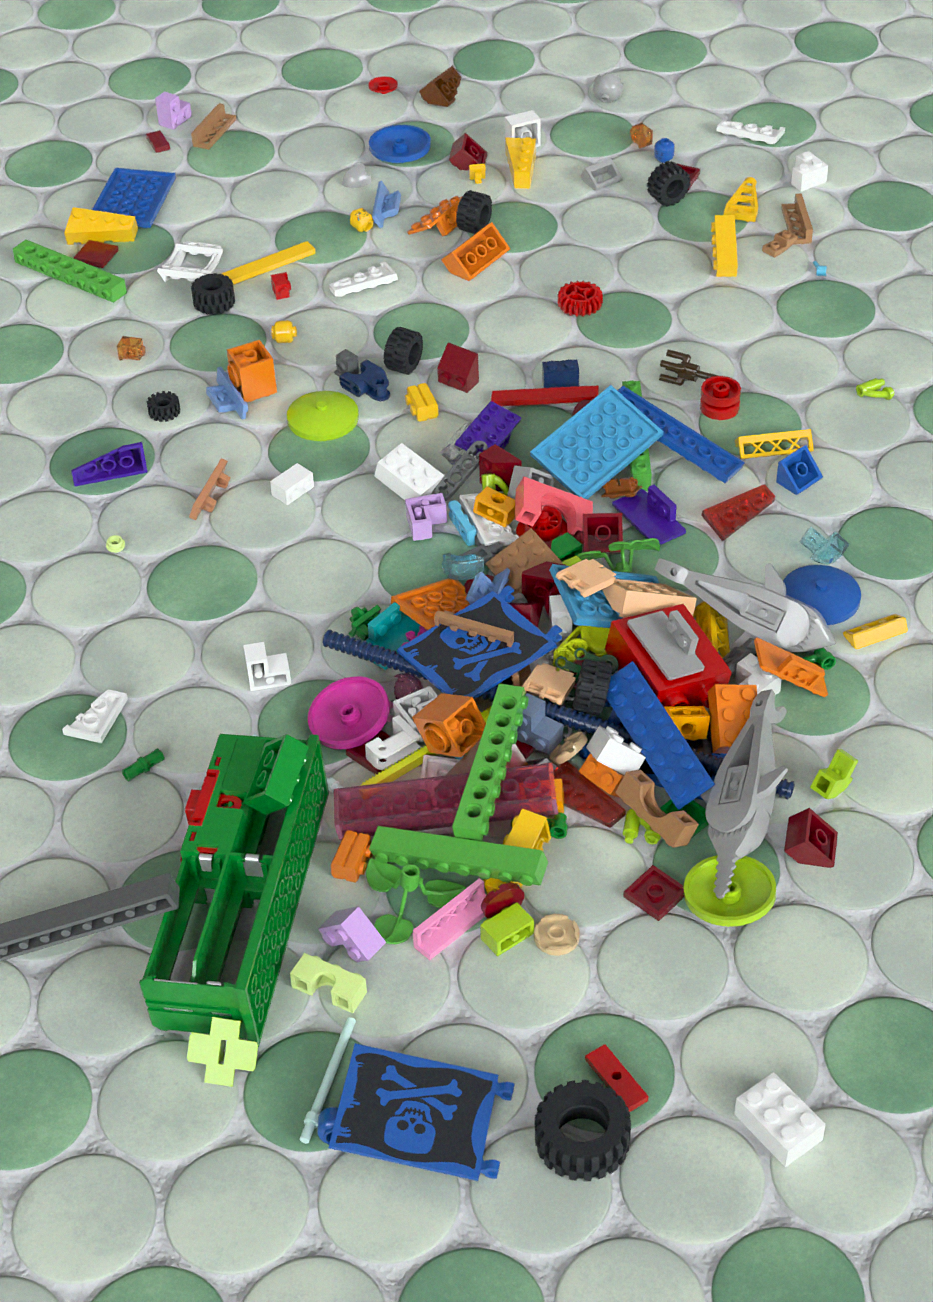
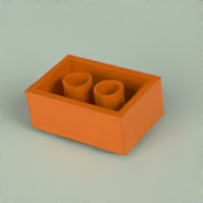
M715 684L708 691L713 753H728L750 717L751 705L757 696L756 685Z

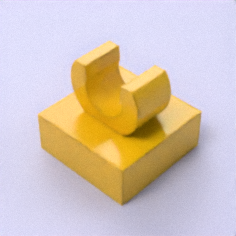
M485 164L469 165L470 180L475 179V184H481V179H485Z

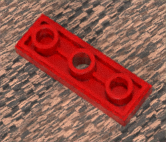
M606 1044L585 1055V1061L607 1088L610 1087L616 1091V1097L618 1095L622 1097L629 1112L648 1102L649 1096Z

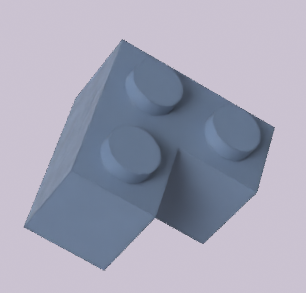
M527 693L526 696L529 699L528 707L523 709V722L521 727L518 726L517 740L550 755L563 740V724L545 716V701Z

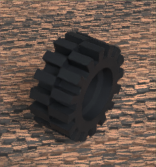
M162 391V393L156 392V395L152 394L151 397H148V414L154 421L159 419V422L163 420L168 422V419L173 420L174 417L177 418L178 414H180L179 398L174 392L172 394L171 391L167 393L165 391Z

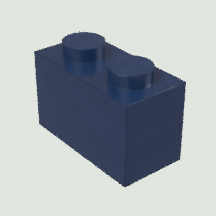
M568 359L542 362L543 387L579 386L578 360Z

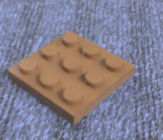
M531 528L485 564L494 576L506 568L510 570L509 580L504 587L511 586L514 589V592L511 594L515 595L517 593L522 594V571L546 561L563 563Z

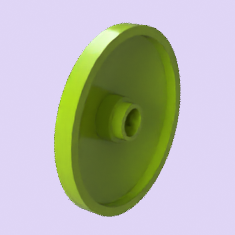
M336 391L307 393L293 401L287 410V423L290 430L295 435L311 441H329L343 437L355 428L359 419L358 407L355 401L349 396Z
M718 855L702 860L688 872L684 881L685 902L694 915L708 923L727 927L750 924L765 916L775 903L776 881L773 874L763 863L751 857L744 856L735 862L737 867L732 871L734 876L730 878L732 883L728 885L730 891L725 894L724 898H717L716 893L713 891L716 887L714 882L717 880L715 875L718 872L716 869Z

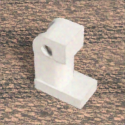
M400 715L392 718L393 733L395 735L384 741L377 737L365 744L366 759L379 770L388 769V766L391 767V764L395 765V763H398V760L401 761V758L407 757V754L411 755V753L414 754V751L417 752V749L420 750V746L415 741L421 739V736ZM380 759H386L387 761H386V762H380L379 760H380Z

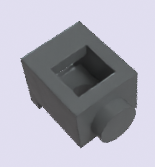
M347 349L335 355L337 370L334 371V374L340 376L345 372L351 374L359 373L357 355Z

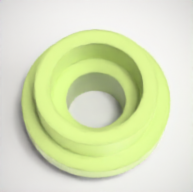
M119 535L110 536L107 539L106 548L110 552H120L125 548V541Z

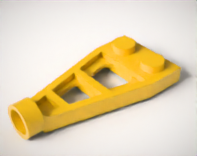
M753 177L745 178L741 186L726 203L723 215H735V220L756 221L758 214L757 182ZM742 193H747V194H751V196L741 195V194H742ZM738 202L750 203V206L736 204Z

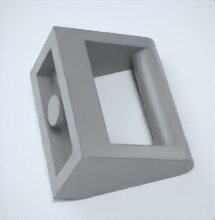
M611 158L586 167L581 174L582 180L595 191L622 181V176ZM604 173L612 176V178L599 183L594 179V177Z

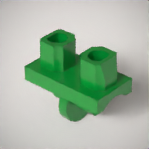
M376 605L368 611L365 607L362 609L354 607L351 610L352 617L349 618L352 622V630L348 634L351 637L357 635L363 641L369 637L368 623L380 614L381 608Z

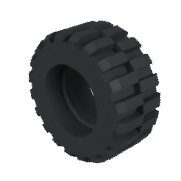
M575 1080L567 1082L565 1086L560 1084L554 1087L553 1093L549 1091L543 1097V1101L539 1103L537 1114L535 1115V1146H537L539 1157L544 1159V1164L551 1170L555 1168V1174L561 1177L567 1175L569 1180L577 1181V1178H583L584 1182L591 1181L593 1177L601 1179L606 1177V1172L611 1174L616 1171L618 1164H622L626 1159L631 1138L630 1112L625 1106V1101L619 1095L616 1097V1091L610 1087L607 1089L603 1088V1084L599 1082L592 1084L589 1083V1080H582L580 1083H575ZM589 1119L600 1124L606 1132L596 1140L578 1142L566 1137L560 1129L569 1121Z

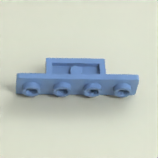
M382 181L378 183L372 213L373 222L379 228L383 227L385 218L393 217L398 213L401 200L400 192L395 191L389 194Z
M217 367L216 381L219 386L207 387L206 394L219 413L236 410L241 419H246V412H248L247 402L243 400L241 393L237 391L228 374L224 372L222 367Z
M506 568L497 574L493 581L482 571L478 573L466 597L469 604L474 603L492 591L500 594L504 585L509 580L510 570Z

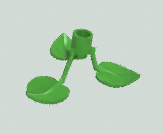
M656 538L611 543L608 546L610 551H621L622 562L616 563L615 568L607 554L601 553V551L584 552L576 556L581 560L605 558L612 571L631 573L633 551L642 549L660 551V542ZM625 549L630 551L629 562L625 561Z
M370 858L366 870V879L372 889L379 892H388L392 887L397 889L401 885L404 890L398 917L390 914L383 915L376 920L374 925L388 944L403 943L413 933L412 922L402 919L408 892L414 891L419 885L422 893L428 895V902L435 907L442 908L465 890L466 887L445 880H430L426 882L424 887L423 878L419 877L420 869L412 864L405 865L401 870L394 865L381 863Z

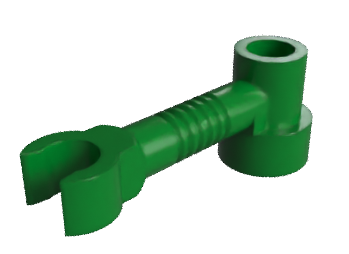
M825 648L815 649L813 655L803 657V659L812 663L816 662L824 670L831 669L836 663L835 657L831 652H827Z
M513 811V812H511V816H510V819H511L510 826H511V827H512V823H513V820H514L515 816H516V815L519 816L520 812H518V811ZM559 812L554 815V818H547L551 836L556 839L566 837L568 825L566 824L567 816Z

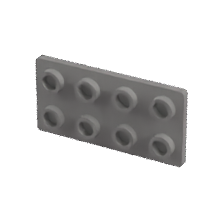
M678 610L671 611L669 618L663 611L628 620L627 625L667 680L670 681L704 670L705 666L695 654L699 638Z

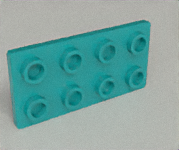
M394 602L368 623L369 639L366 641L368 644L379 645V648L385 647V650L389 648L391 652L393 650L397 652V649L403 643L409 642L406 638L408 631L415 632V636L418 635L420 624L400 611V605ZM376 664L384 670L388 669L387 665L384 667L381 664Z

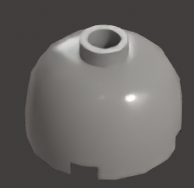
M605 73L604 76L599 74L595 78L593 85L595 97L604 103L616 101L621 96L624 84L620 82L621 79L610 73Z

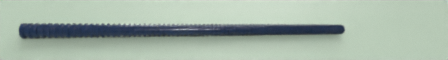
M330 629L324 634L322 641L324 647L329 646L330 649H335V651L340 650L341 653L346 652L347 655L352 654L353 657L358 656L359 659L364 658L365 661L370 660L371 663L375 662L384 667L387 665L390 669L393 667L394 670L399 669L400 672L405 671L406 674L411 673L412 676L417 675L418 678L423 677V680H427L399 653L397 654L395 650L391 652L389 648L385 650V647L379 648V645L368 644L367 641L362 642L361 639L356 640L355 637L350 638L349 635L344 636L343 633L339 634L337 631L333 632ZM498 684L478 696V698L483 697L484 700L489 699L490 702H493ZM543 700L545 701V716L562 723L563 726L569 725V728L575 727V730L581 729V732L587 731L588 734L593 733V735L599 725L605 729L609 726L618 732V735L624 739L623 742L628 745L631 742L635 744L626 728L621 727V724L615 725V722L609 723L608 720L596 719V716L590 717V714L584 715V712L578 713L577 710L565 709V706L559 707L558 704L553 705V702L547 703V700ZM693 749V752L707 773H714V776H716L723 758L720 757L718 759L715 755L711 757L709 753L705 755L703 751L697 752V749ZM786 778L781 780L776 787V794L780 798L784 796L786 800L791 798L795 786L794 781L788 782Z

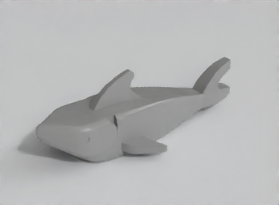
M661 558L658 559L655 570L672 581L683 584L725 618L745 630L730 645V650L734 647H740L749 638L755 639L756 637L791 652H808L836 644L821 613L812 606L786 595L785 583L770 563L765 566V587L743 581L695 572L676 563Z

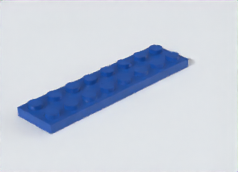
M625 386L617 390L663 431V436L657 440L658 442L663 443L686 460L699 466L703 471L710 473L719 481L728 482L743 468L745 462Z
M632 661L612 675L606 698L635 744L642 748V755L646 757V761L678 810L713 787L715 783L635 663Z

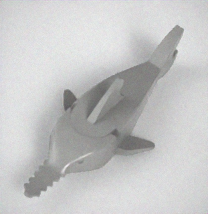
M772 689L761 691L757 694L752 702L748 721L718 769L714 779L715 785L701 794V797L707 803L705 814L709 823L708 835L718 854L716 859L718 862L716 866L718 872L715 875L717 880L714 882L716 887L713 890L717 898H724L725 894L730 891L728 885L732 883L730 880L734 876L732 871L737 867L735 862L754 851L762 843L767 832L769 818L772 815L776 787L788 771L785 766L775 768L771 725L781 722L787 710L784 706L775 707V693Z

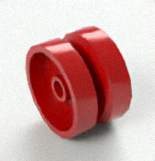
M713 376L706 379L701 386V412L706 417L714 420H728L735 417L740 409V384L735 379L726 376Z

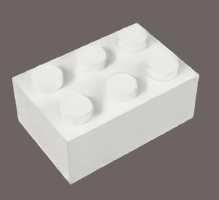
M401 443L377 463L374 477L405 500L435 494V488L444 478V475Z
M774 1072L736 1098L734 1115L785 1167L823 1140L825 1123Z

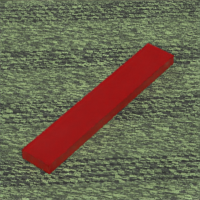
M599 385L492 391L491 401L500 406L579 403L584 400H593L599 395Z

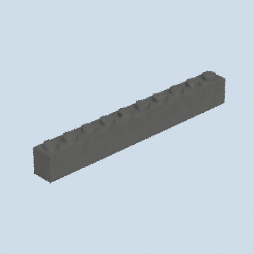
M167 873L1 923L0 962L178 909L180 887L171 874Z

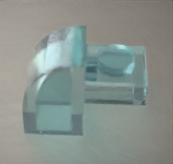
M810 527L800 540V543L813 553L810 558L820 564L834 563L844 554L849 546V543L835 531L829 537L824 538L813 527Z
M447 553L443 554L442 568L444 573L447 574L448 579H474L481 571L484 573V559L474 554L459 557Z

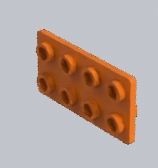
M457 195L450 200L444 199L439 202V206L432 208L430 214L422 216L420 222L411 225V229L407 232L408 235L430 229L435 224L442 237L448 235L457 227L456 214L462 196L458 197Z
M758 637L755 638L754 644L759 667L763 671L770 672L782 680L792 682L798 687H803L813 694H818L822 697L828 695L823 668Z

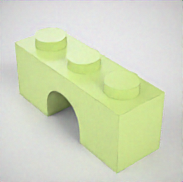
M304 953L290 972L292 988L312 996L319 987L325 985L332 986V1005L354 1013L367 993L366 978H363L358 973L344 970L339 965L327 963L317 956Z

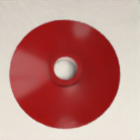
M381 76L372 79L368 83V87L373 92L386 94L394 91L398 87V82L392 77Z

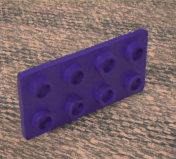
M490 401L456 440L455 445L467 451L474 442L483 441L487 444L488 448L496 444L505 449L510 442L512 431L521 421V417ZM483 447L480 449L476 448L477 453L483 452Z
M655 484L648 487V493L644 489H640L633 497L624 496L612 502V506L619 513H622V516L646 539L656 538L659 540L660 545L686 534V529L676 520L677 505Z

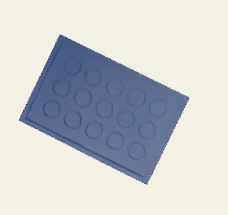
M115 168L92 210L135 216L138 227L151 228L176 179V175L172 172Z

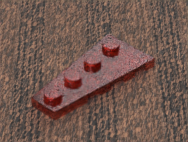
M763 484L702 510L701 516L719 538L724 541L775 501V495Z
M568 761L562 763L543 779H562L564 806L609 828L626 815L623 807L578 772L579 770Z

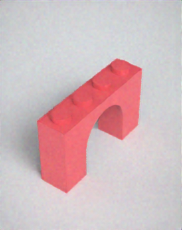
M523 477L515 492V520L533 526L541 514V505L554 507L565 518L567 532L583 544V514L593 513V501Z

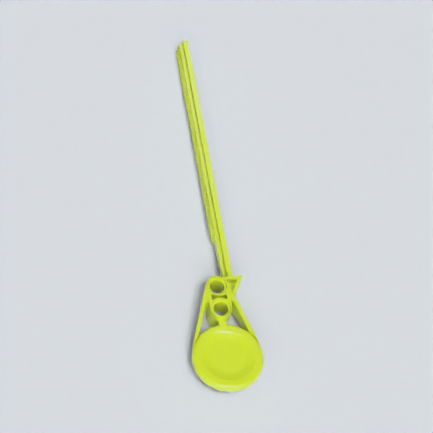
M578 626L554 651L553 666L556 667L555 660L560 656L573 662L576 659L574 652L578 648H583L586 652L592 651L599 657L607 655L605 646L610 628ZM579 650L577 657L584 655V652ZM559 659L558 665L560 667L564 666L565 660ZM489 706V709L483 710V712L480 711L485 723L487 722L491 706ZM423 745V748L420 747V750L417 749V752L414 751V754H407V757L404 756V759L401 758V761L398 760V763H395V765L391 764V767L388 766V769L385 768V771L382 770V773L378 772V775L375 774V777L372 776V779L368 778V781H362V784L359 786L361 797L363 799L423 764L424 755L436 756L438 754L430 753L427 746Z

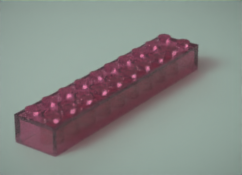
M553 763L506 768V777L500 782V796L495 798L494 815L489 817L488 822L513 820L516 815L519 816L522 809L541 816L558 814ZM470 773L334 789V826L339 840H342L347 830L357 832L358 834L363 833L374 836L378 826L409 831L452 827Z

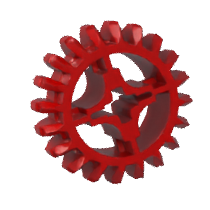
M570 281V284L566 283L558 291L557 303L560 310L564 311L565 314L569 313L570 316H590L591 313L595 314L596 311L600 310L603 303V294L600 287L596 286V284H591L590 281Z

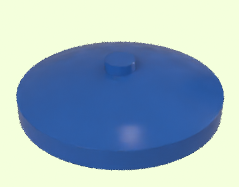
M412 125L387 126L377 130L369 139L371 154L382 161L391 163H405L417 160L426 155L431 147L429 134L425 130Z
M827 565L803 566L789 573L783 580L786 586V595L817 609L827 625L844 622L851 618L859 609L861 589L851 575L838 568Z

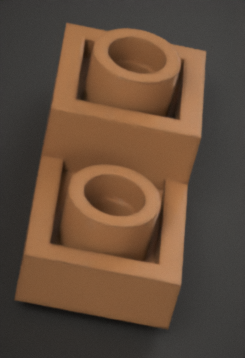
M785 229L775 234L773 241L763 245L762 251L775 258L786 251L797 240L798 236Z

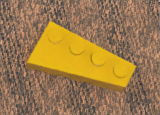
M505 137V154L512 174L514 188L530 189L536 158V139L530 137Z
M73 207L64 235L68 245H74L75 242L86 244L89 240L102 243L105 241L130 242L135 240L138 226L135 216Z
M715 215L714 222H711V232H713L712 257L715 258L713 260V270H716V277H737L738 261L735 215Z
M522 809L519 816H515L510 834H506L504 837L503 845L543 850V842L548 843L551 839L547 817ZM494 878L484 879L487 894L492 890L496 892L499 890L498 886L506 883ZM513 881L510 882V883H517V884L520 886V888H521L522 885H523V884H521L520 882H513Z

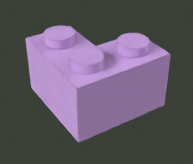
M164 91L155 98L159 125L174 130L192 116L190 103L180 100L177 95Z
M443 493L405 499L406 518L413 541L432 538V525L447 522V510Z
M359 906L335 911L318 928L322 933L323 940L331 946L344 945L348 950L349 957L356 962L368 961L386 943Z

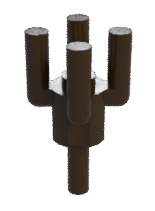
M669 349L666 356L682 360L681 364L661 360L660 367L678 374V377L660 374L659 380L679 386L684 384L685 379L696 382L698 378L706 380L713 376H719L700 371L699 365L690 363V355Z

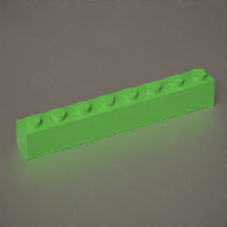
M383 826L377 827L369 848L375 859L381 863L393 862L400 866L412 864L424 870L431 868L443 873L450 871L462 876L475 875L482 879H499L506 883L511 881L520 882L526 886H541L548 865V860L543 850Z

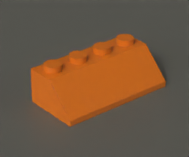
M491 222L441 260L451 274L470 281L509 251L510 247Z

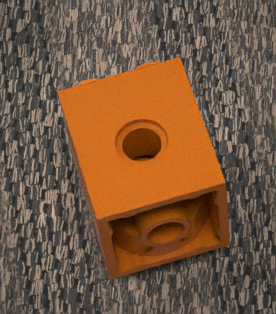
M260 340L227 349L228 374L244 401L251 402L277 393L273 358Z
M441 693L412 717L430 753L454 757L465 755L481 739L486 725L473 697Z

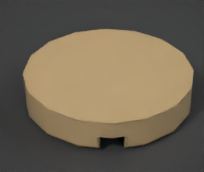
M576 732L565 738V743L557 745L551 752L549 758L552 763L560 765L575 756L588 740L586 735L582 732Z
M551 914L544 916L534 927L536 946L542 952L549 955L560 956L568 954L579 943V927L574 920L568 919L566 915Z

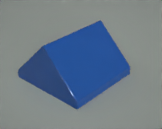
M803 445L778 462L776 483L795 495L823 478L806 445Z

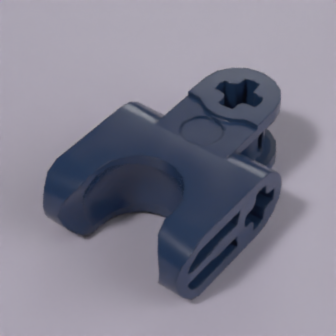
M364 360L360 363L361 374L345 372L339 376L341 387L357 397L367 394L376 401H386L390 398V391L387 389L389 380L385 371L369 360Z

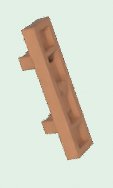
M221 458L193 504L189 518L196 520L202 509L211 513L214 510L217 501L210 497L216 486L226 489L231 477L224 474L227 460Z

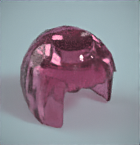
M400 673L394 676L398 677L394 686L395 699H400L424 688L422 682L414 675Z

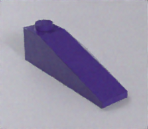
M143 443L123 445L71 470L74 486L148 473Z

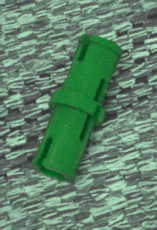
M157 748L144 757L140 756L136 762L122 769V774L129 782L143 772H149L150 768L165 760V757L161 750Z

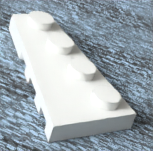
M722 120L717 125V131L722 132L724 135L732 134L738 138L746 137L752 141L760 140L766 144H775L785 133V127H780L777 130L772 129V126L768 125L760 128L757 127V124L743 126L742 122Z
M384 261L380 263V267L375 268V266L368 268V272L355 273L353 278L345 277L329 284V288L335 297H342L347 293L360 292L366 288H375L380 284H390L392 281L398 280L397 273Z
M478 493L459 496V502L468 516L471 525L475 526L477 537L481 544L490 546L499 542L502 546H508L519 538L517 534L514 535L511 532L509 526L505 528L473 512L475 497Z

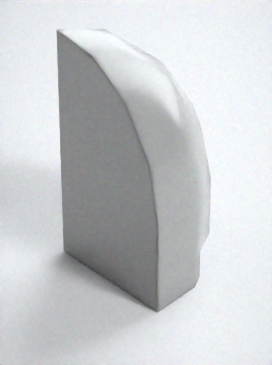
M359 163L346 172L342 185L349 188H359L372 182L370 175L367 176L364 170L366 167Z

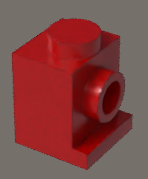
M287 272L270 275L272 290L276 300L289 298L291 283L288 280Z

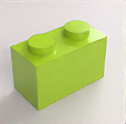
M517 902L510 907H505L499 914L486 919L480 925L481 940L497 957L534 934V919Z

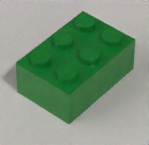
M288 734L265 743L243 803L265 815L289 806L293 800L292 793L294 787L298 784L301 777L299 773L307 761L308 755L306 754L309 746Z

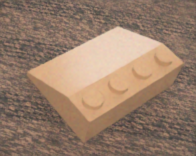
M615 579L612 585L602 589L612 610L620 613L619 616L623 618L683 603L693 616L697 599L667 584Z

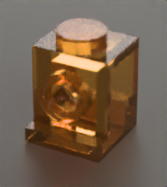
M643 123L632 126L630 129L631 140L638 144L639 149L652 144L653 130Z
M122 336L117 345L119 360L131 359L140 361L146 351L142 338Z

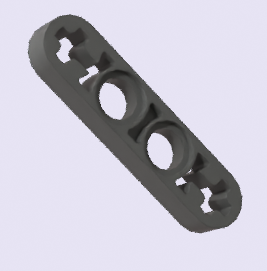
M483 441L474 442L438 483L435 493L439 494L441 489L445 490L447 488L448 494L443 493L445 501H448L479 466V454L482 452L477 453L476 448L480 449L483 447V451L488 449L487 444ZM471 460L473 465L470 468L463 467V462ZM459 474L461 479L458 482L451 481V476Z

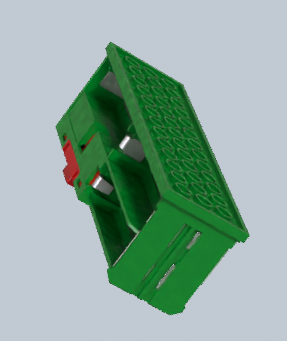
M219 734L201 790L191 789L185 807L189 826L180 850L181 865L175 880L180 887L178 909L164 913L143 979L139 981L143 997L145 998V1004L148 1006L147 1010L151 1023L161 1031L174 1030L210 1034L212 1017L241 1021L239 1038L258 1042L259 1047L329 796L319 735L310 734L307 740H299L309 746L306 754L308 755L307 761L299 773L301 777L298 784L294 787L292 793L293 800L287 806L273 856L263 855L262 860L257 851L259 845L262 844L271 813L265 815L244 804L243 801L264 744L277 738ZM209 902L211 905L193 959L189 982L172 981L170 978L194 904H207ZM254 904L257 912L236 983L224 982V986H222L220 980L242 908H252Z

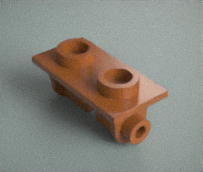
M634 477L620 478V485L618 478H614L602 487L605 489V493L601 497H609L610 499L619 496L633 497L642 488V485L637 486L638 480L634 479Z

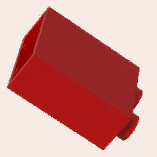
M684 603L611 622L605 646L606 653L617 659L618 671L633 661L663 707L705 706L709 708L708 691L715 684L728 685L732 671ZM678 610L699 638L695 654L705 666L704 670L670 681L667 680L627 625L628 620L663 611L669 618L671 611Z

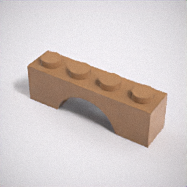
M641 770L627 771L615 793L622 798L626 805H629L636 812L638 817L644 819L650 825V828L665 840L666 844L673 848L688 845L699 824L684 810L668 814L664 813L658 807L654 797L655 783Z

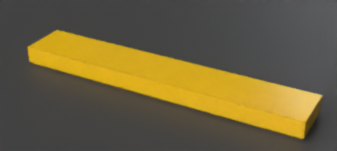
M306 241L221 274L228 276L234 285L313 255L316 251Z

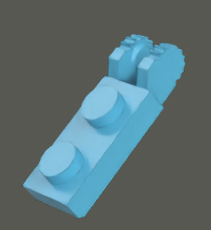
M456 500L450 501L448 504L450 508L449 518L466 545H475V536H477L475 526L469 523L468 516L461 511V504Z

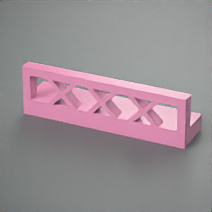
M480 878L416 927L413 930L414 948L428 960H431L485 916L481 910L482 901L486 896L484 881Z

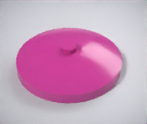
M361 676L343 678L328 685L313 700L308 712V726L313 735H319L320 744L328 748H354L368 742L381 731L389 717L390 701L384 688L373 679Z

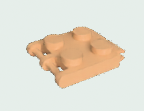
M585 559L559 571L556 574V578L565 581L571 589L575 588L578 590L581 596L587 597L612 585L616 579L614 577L616 574L594 559Z
M543 663L542 665H536L522 687H524L525 693L529 692L533 696H539L541 699L547 698L553 703L562 705L575 685L576 678L573 677L574 673L560 669L558 672L556 671L557 667Z

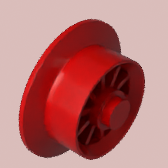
M541 505V514L533 526L519 522L516 527V534L519 537L532 528L550 549L552 540L567 533V523L562 519L561 513L556 508L547 505Z

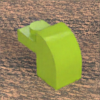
M837 749L829 767L819 769L810 788L825 799L836 798L851 783L853 778L850 776L859 760L843 749Z

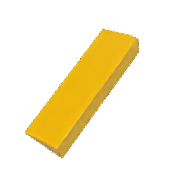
M893 614L843 632V635L853 648L860 649L906 633L908 628L905 617Z

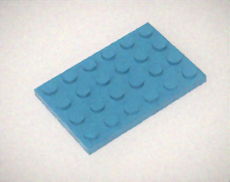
M610 385L531 450L530 456L570 493L588 499L662 437L663 431Z
M552 564L549 571L574 625L610 628L612 621L623 618L619 616L620 613L612 610L602 590L587 597L581 596L578 590L575 588L571 589L565 581L556 578V574L559 571L570 566ZM612 571L616 574L614 575L616 579L659 583L657 577L653 575Z

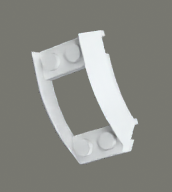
M186 241L183 244L176 243L171 257L162 265V268H158V273L165 282L171 278H187L188 281H195L196 278L211 274L222 256L223 249L218 244ZM186 252H189L191 255L202 253L204 256H212L204 269L181 267Z

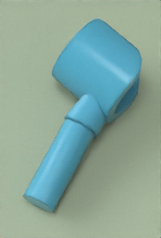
M814 261L813 264L817 269V276H826L827 266H820L817 261Z

